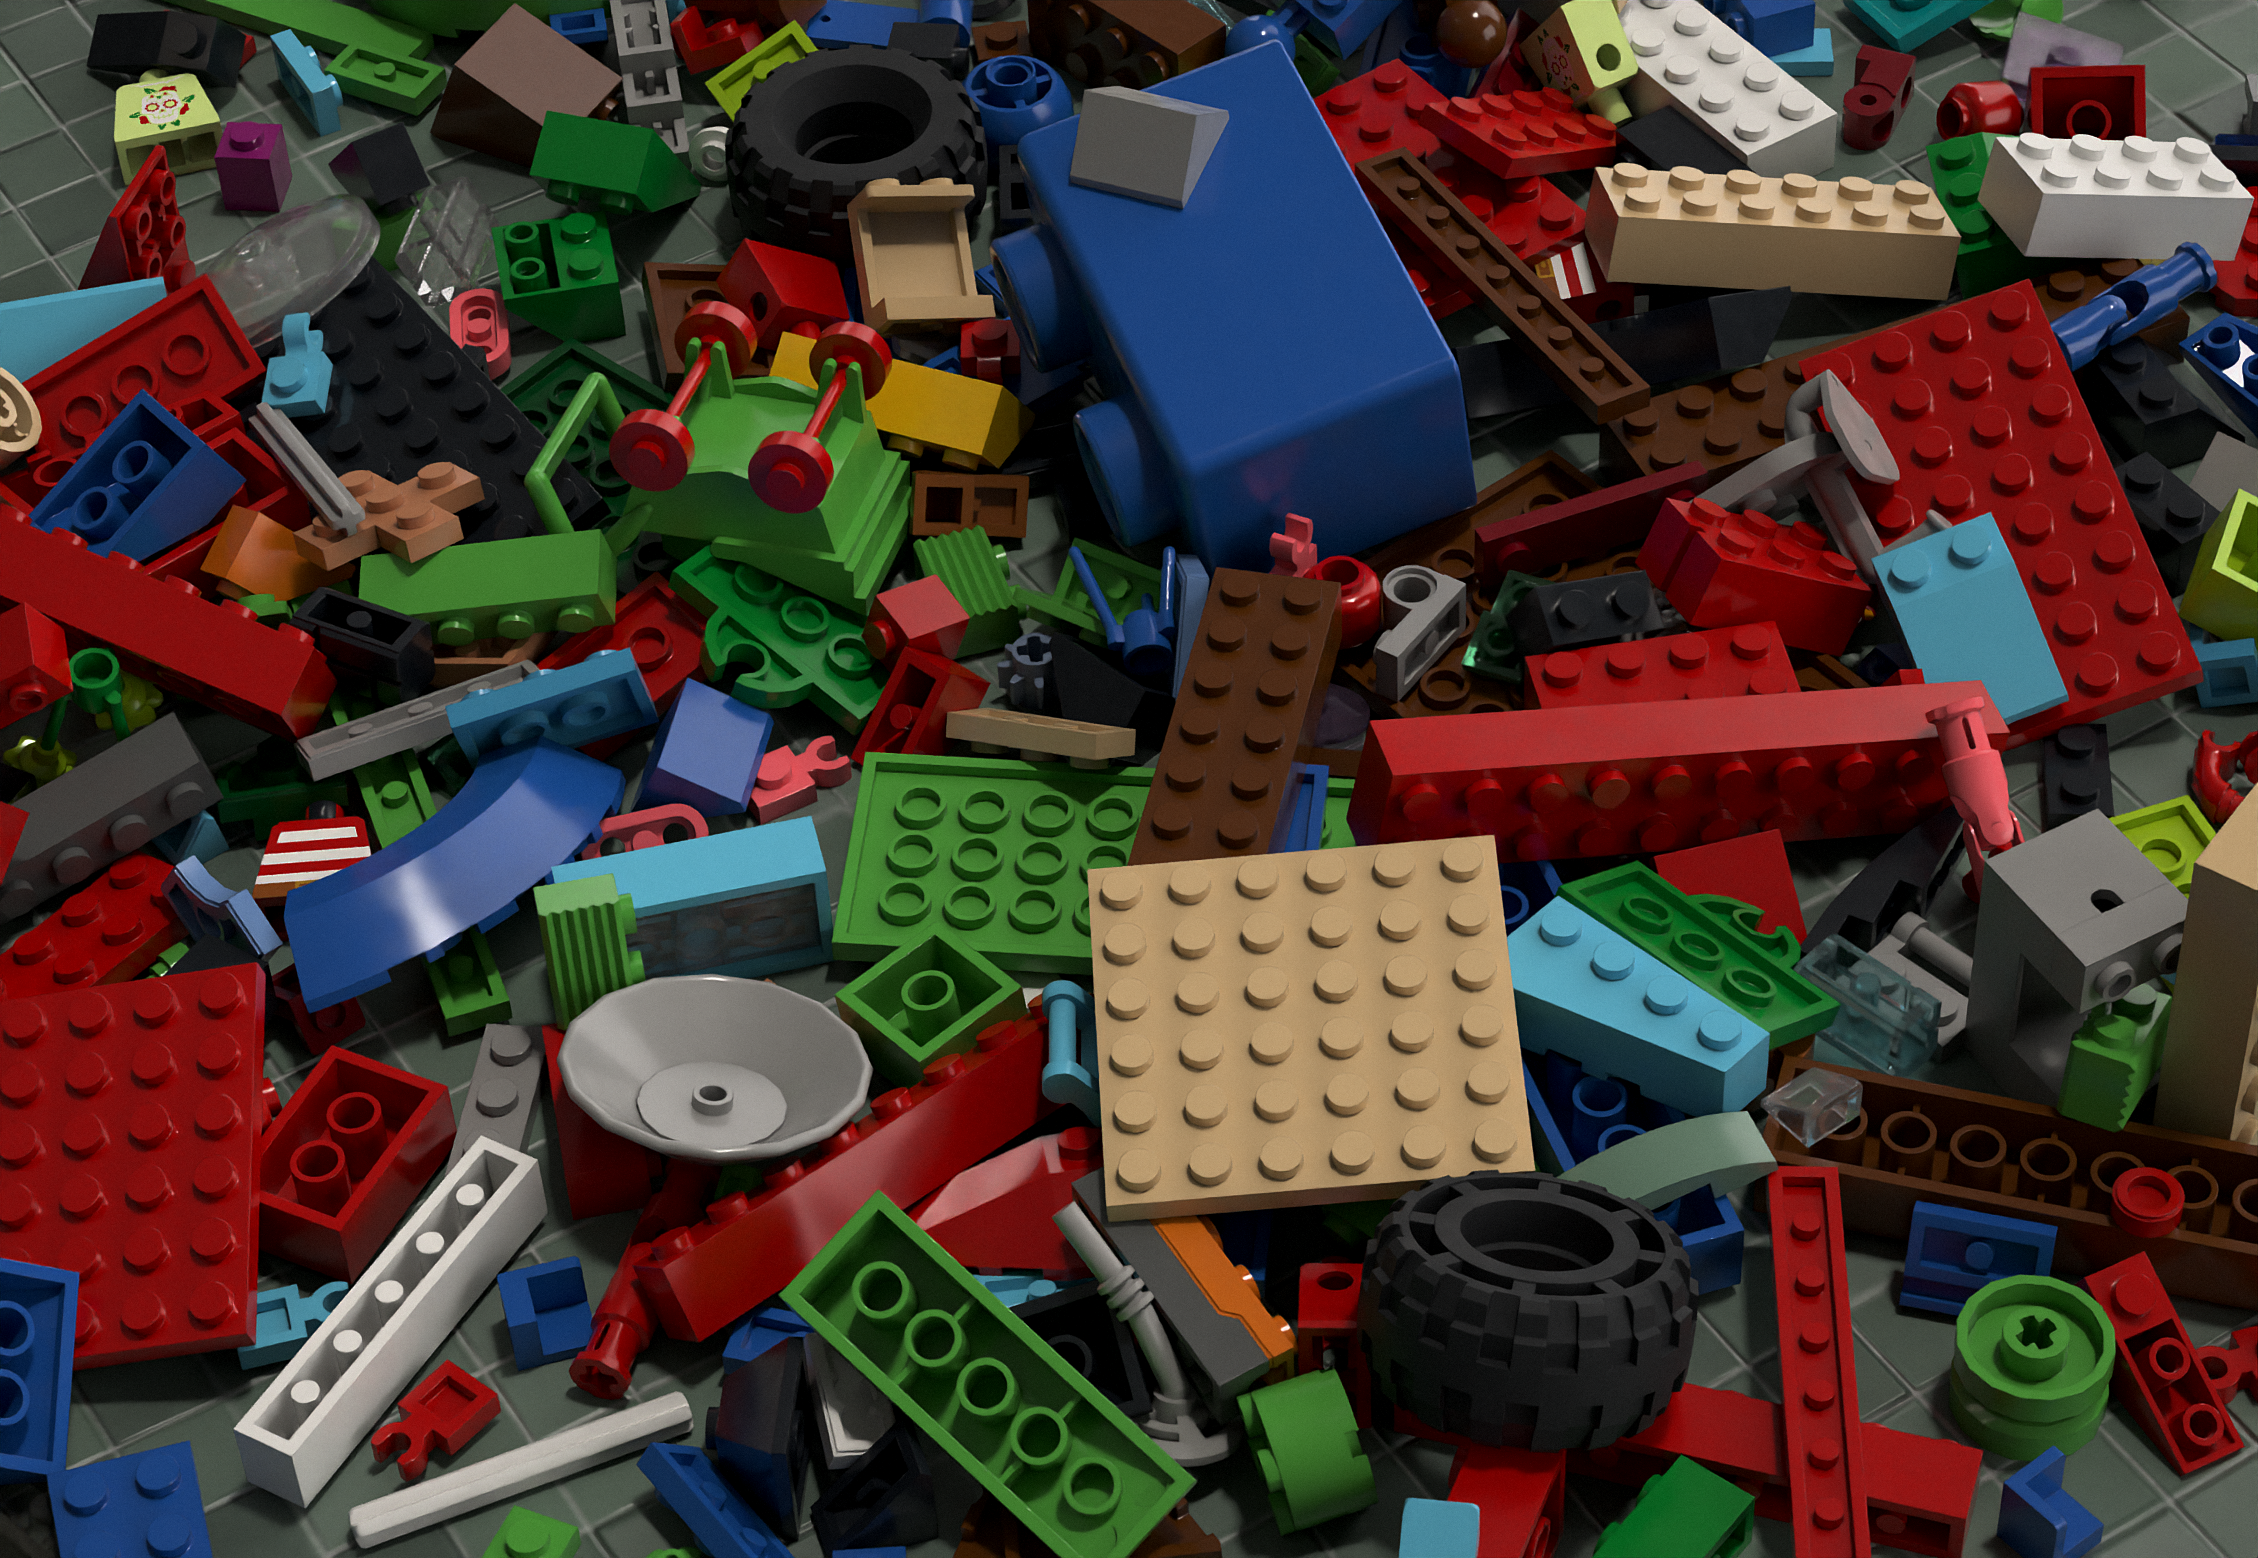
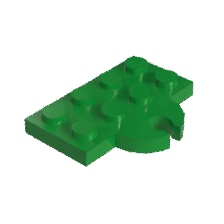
M712 542L672 571L668 587L709 619L702 636L699 657L705 675L711 683L722 679L726 664L735 661L744 662L751 665L757 672L741 674L735 681L731 697L764 709L789 707L802 700L809 699L854 736L866 727L891 675L882 662L869 652L865 640L861 637L870 609L867 615L864 616L747 563L717 558L710 552Z
M1638 860L1560 885L1557 889L1555 897L1560 896L1769 1032V1050L1833 1025L1841 1003L1795 972L1800 961L1801 946L1794 934L1785 925L1776 926L1773 934L1757 932L1765 911L1756 906L1720 895L1697 894L1687 896Z

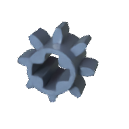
M1029 633L1019 637L1013 645H1005L1006 661L997 663L999 688H1010L1012 704L1016 705L1019 703L1027 709L1043 710L1054 706L1060 700L1049 645L1051 636L1043 633Z

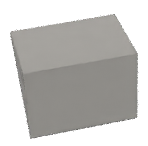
M1120 86L1084 90L1070 171L1071 182L1184 209L1229 120V113L1223 109Z

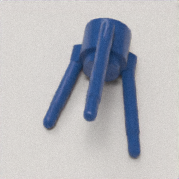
M1075 546L1071 547L1068 554L1105 629L1108 648L1112 651H1121L1123 665L1133 675L1152 676L1169 668L1173 662L1170 636L1176 632L1173 616L1175 549L1168 546L1163 551L1159 613L1155 612L1152 595L1144 593L1141 596V609L1129 613L1124 618L1123 625H1118L1080 549Z

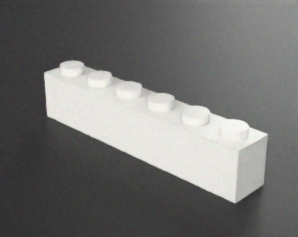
M482 1135L477 1139L233 1430L248 1482L303 1508L310 1504L496 1277V1274L501 1271L547 1215L548 1210L537 1159Z

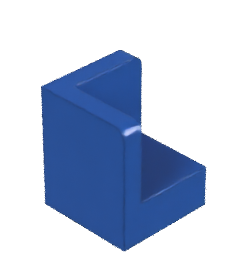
M567 1257L496 1274L518 1371L577 1357L579 1352L585 1351L593 1334L590 1325L592 1314L578 1257Z
M2055 1446L2050 1447L2003 1483L1996 1535L2023 1558H2080L2102 1540L2104 1524L2061 1488L2066 1455Z

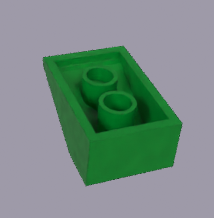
M546 111L529 174L546 192V198L568 206H577L580 199L597 202L598 206L605 211L618 215H631L633 209L655 212L699 196L702 184L654 129Z

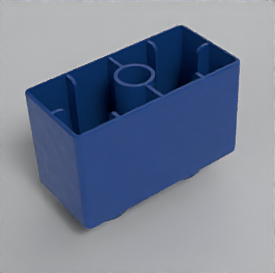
M1269 40L1139 90L1227 110L1229 113V120L1184 209L1072 183L1070 171L1080 113L1027 133L1020 139L1016 152L1034 225L995 239L989 248L991 262L1015 331L1034 368L1039 373L1044 374L1085 358L1103 393L1105 401L1077 411L1072 419L1078 449L1097 501L1115 538L1122 547L1132 548L1171 533L1181 554L1198 556L1209 577V592L1216 567L1269 573L1275 565V558L1270 555V538L1274 532L1284 535L1286 527L1285 516L1288 512L1312 520L1313 534L1311 543L1317 544V563L1332 556L1352 555L1469 509L1477 504L1475 478L1458 364L1280 40Z

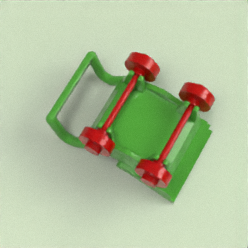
M706 301L693 306L688 310L676 330L674 344L679 359L685 365L684 381L666 412L655 409H641L625 417L607 378L598 372L591 373L584 380L524 478L525 488L548 534L575 532L550 479L592 410L595 409L610 439L609 455L611 462L618 474L632 485L623 516L604 535L616 558L639 536L641 531L712 542L710 552L717 558L747 563L864 616L867 615L875 595H877L909 531L911 502L910 461L901 460V452L883 450L871 411L866 410L865 403L866 400L873 398L880 392L891 372L892 355L885 340L872 328L857 322H838L823 330L809 356L810 372L819 386L818 391L790 379L777 376L735 379L746 370L756 352L757 334L753 324L744 313L732 305L719 301Z

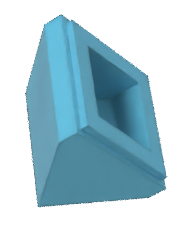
M205 809L151 840L174 866L193 855L203 864L230 849L214 818Z

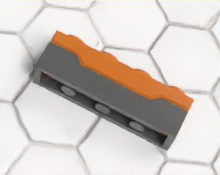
M1104 1166L1071 1183L1073 1201L1076 1202L1123 1266L1131 1264L1135 1270L1131 1278L1140 1277L1145 1283L1141 1291L1150 1290L1154 1295L1151 1305L1161 1322L1188 1381L1220 1425L1241 1415L1236 1397L1294 1378V1355L1298 1354V1343L1292 1329L1282 1316L1276 1315L1273 1318L1270 1316L1260 1302L1261 1296L1254 1278L1242 1264L1233 1266L1223 1252V1243L1216 1227L1206 1215L1108 1222Z

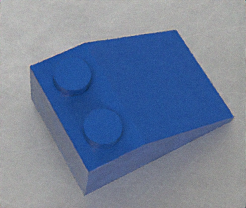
M141 389L28 516L33 520L30 526L51 534L54 527L68 530L88 542L89 545L86 550L107 558L110 551H116L140 562L206 526L247 479L144 389Z

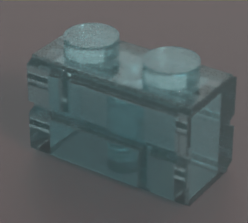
M1831 934L1797 962L1793 969L1795 972L1841 1003L1832 1027L1816 1032V1035L1869 1071L1908 1078L1930 1059L1937 1050L1939 1029L1936 1026L1940 1023L1942 1002L1920 987L1912 986L1909 980L1840 935Z

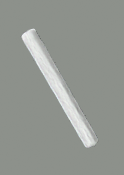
M673 1392L353 1507L348 1512L353 1535L360 1548L367 1549L646 1448L651 1442L659 1443L682 1435L693 1428L690 1406L681 1392Z

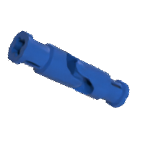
M2186 241L2175 249L2174 256L2159 265H2145L2091 299L2086 306L2078 307L2051 321L2049 324L2071 373L2092 361L2098 355L2099 350L2109 344L2111 346L2116 345L2174 312L2178 307V302L2195 291L2207 292L2212 289L2217 283V272L2212 258L2206 250L2198 243ZM2126 310H2128L2135 317L2128 321Z

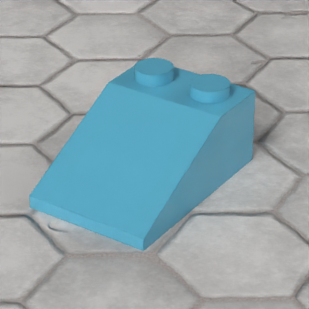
M1991 512L1871 558L1880 598L1912 668L1922 669L1925 684L1981 680L2006 725L2069 701L2067 690L2015 562Z

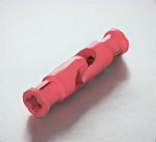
M1982 696L1951 703L1925 713L1927 723L1935 724L1945 756L1946 763L1941 769L1950 800L1953 802L1958 814L1965 821L1963 823V841L1968 853L1979 897L1981 895L1985 861L1980 850L1991 851L2011 841L2012 847L2025 842L2018 819L2012 810L2008 809V781L1999 751L1991 749L1980 714V711L1985 707Z

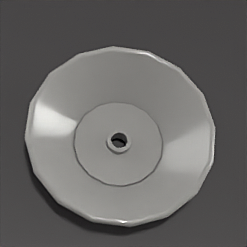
M717 974L652 978L603 995L569 1023L557 1056V1064L569 1098L605 1130L684 1163L709 1167L738 1165L777 1157L830 1138L864 1107L873 1072L872 1065L858 1033L821 1002L771 982Z

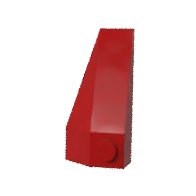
M1072 1127L1059 1134L1040 1136L957 1174L902 1211L963 1267L979 1269V1275L1003 1276L1004 1271H1006L1005 1268L1043 1269L1044 1280L1072 1281L1095 1277L1051 1217L1073 1201L1072 1182L1104 1166L1102 1127Z

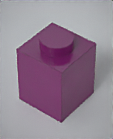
M253 121L241 123L227 122L214 156L225 210L280 212L292 179L282 124H264Z

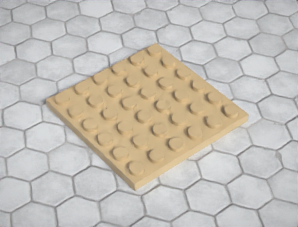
M1494 835L1087 869L1108 1222L1400 1198L1410 1190L1419 1192L1420 1186L1424 1183L1447 1175L1455 1178L1467 1176L1471 1171L1498 1170L1500 1173L1519 1174L1535 1172Z

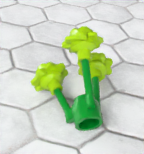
M110 647L104 649L88 648L72 656L69 665L73 692L53 702L43 736L35 739L32 736L24 735L16 747L3 753L2 759L4 764L35 775L38 789L74 769L77 762L76 754L62 748L57 740L69 700H73L84 711L95 714V723L99 729L108 730L113 727L118 743L131 736L130 733L136 727L154 723L156 715L153 708L160 706L164 701L163 694L154 687L153 683L120 670L114 649Z

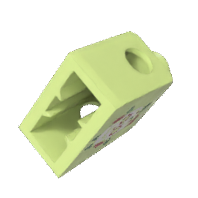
M1573 0L1561 5L1519 45L1522 54L1542 85L1568 94L1574 100L1573 107L1581 112L1591 109L1594 115L1611 121L1617 128L1633 118L1619 91L1638 75L1639 66L1611 0Z
M151 69L141 75L139 83L125 85L116 90L114 140L125 186L130 185L156 145L165 147L169 169L175 176L216 168L214 156L223 135L220 119L194 74L185 73L170 76L165 70Z

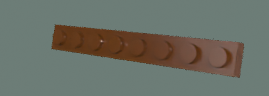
M1405 146L1354 164L1355 177L1363 191L1597 426L1650 406V386Z

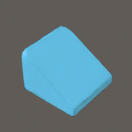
M1407 1498L1404 1501L1399 1558H1477L1480 1538V1508L1478 1505L1421 1498Z

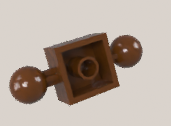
M1412 0L1416 26H1425L1431 46L1439 47L1443 56L1452 64L1466 69L1481 68L1493 62L1502 52L1507 40V25L1503 14L1497 8V0Z

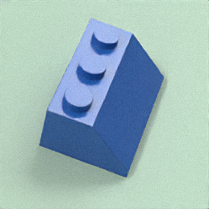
M0 1258V1485L48 1482V1474L65 1471L79 1272Z

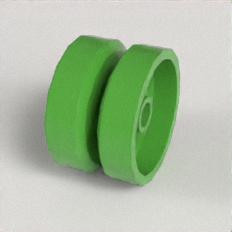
M2016 1275L1990 1282L1970 1296L1956 1321L1954 1356L1951 1361L1949 1377V1407L1960 1429L1983 1449L2008 1459L2019 1461H2033L2052 1446L2057 1447L2066 1456L2072 1455L2094 1439L2106 1416L2109 1381L2112 1377L2115 1360V1329L2103 1307L2081 1288L2049 1276Z

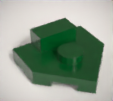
M274 735L258 744V755L242 765L240 762L232 761L214 773L215 781L224 797L218 801L220 822L226 823L253 819L256 841L269 839L272 827L279 822L305 820L306 809L314 802L327 800L335 802L340 806L349 805L344 771L314 782L299 763L293 743Z

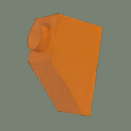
M233 505L200 570L220 580L215 591L235 602L242 597L256 594H273L276 602L288 601L313 592L319 586L327 587L352 577L356 566L347 562L327 571L298 555L292 530L259 512Z

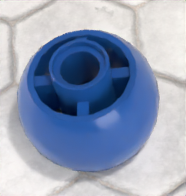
M1021 55L996 57L978 65L962 82L968 96L972 97L981 114L987 145L988 170L1000 174L999 145H1017L1020 139L1027 133L1075 115L1071 93L1059 73L1045 62L1036 58Z

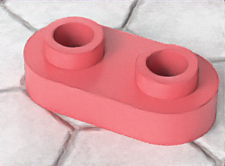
M485 288L472 289L461 293L454 298L449 307L450 338L461 349L465 344L484 348L490 380H494L508 370L512 361L510 320L508 310L504 307L503 295L495 290Z
M684 804L663 805L602 819L599 825L603 836L597 843L588 844L580 852V857L582 861L602 857L600 846L605 839L610 837L617 838L622 842L624 852L664 845V829L672 823L680 824L685 829L686 840L709 836L706 821L694 808Z

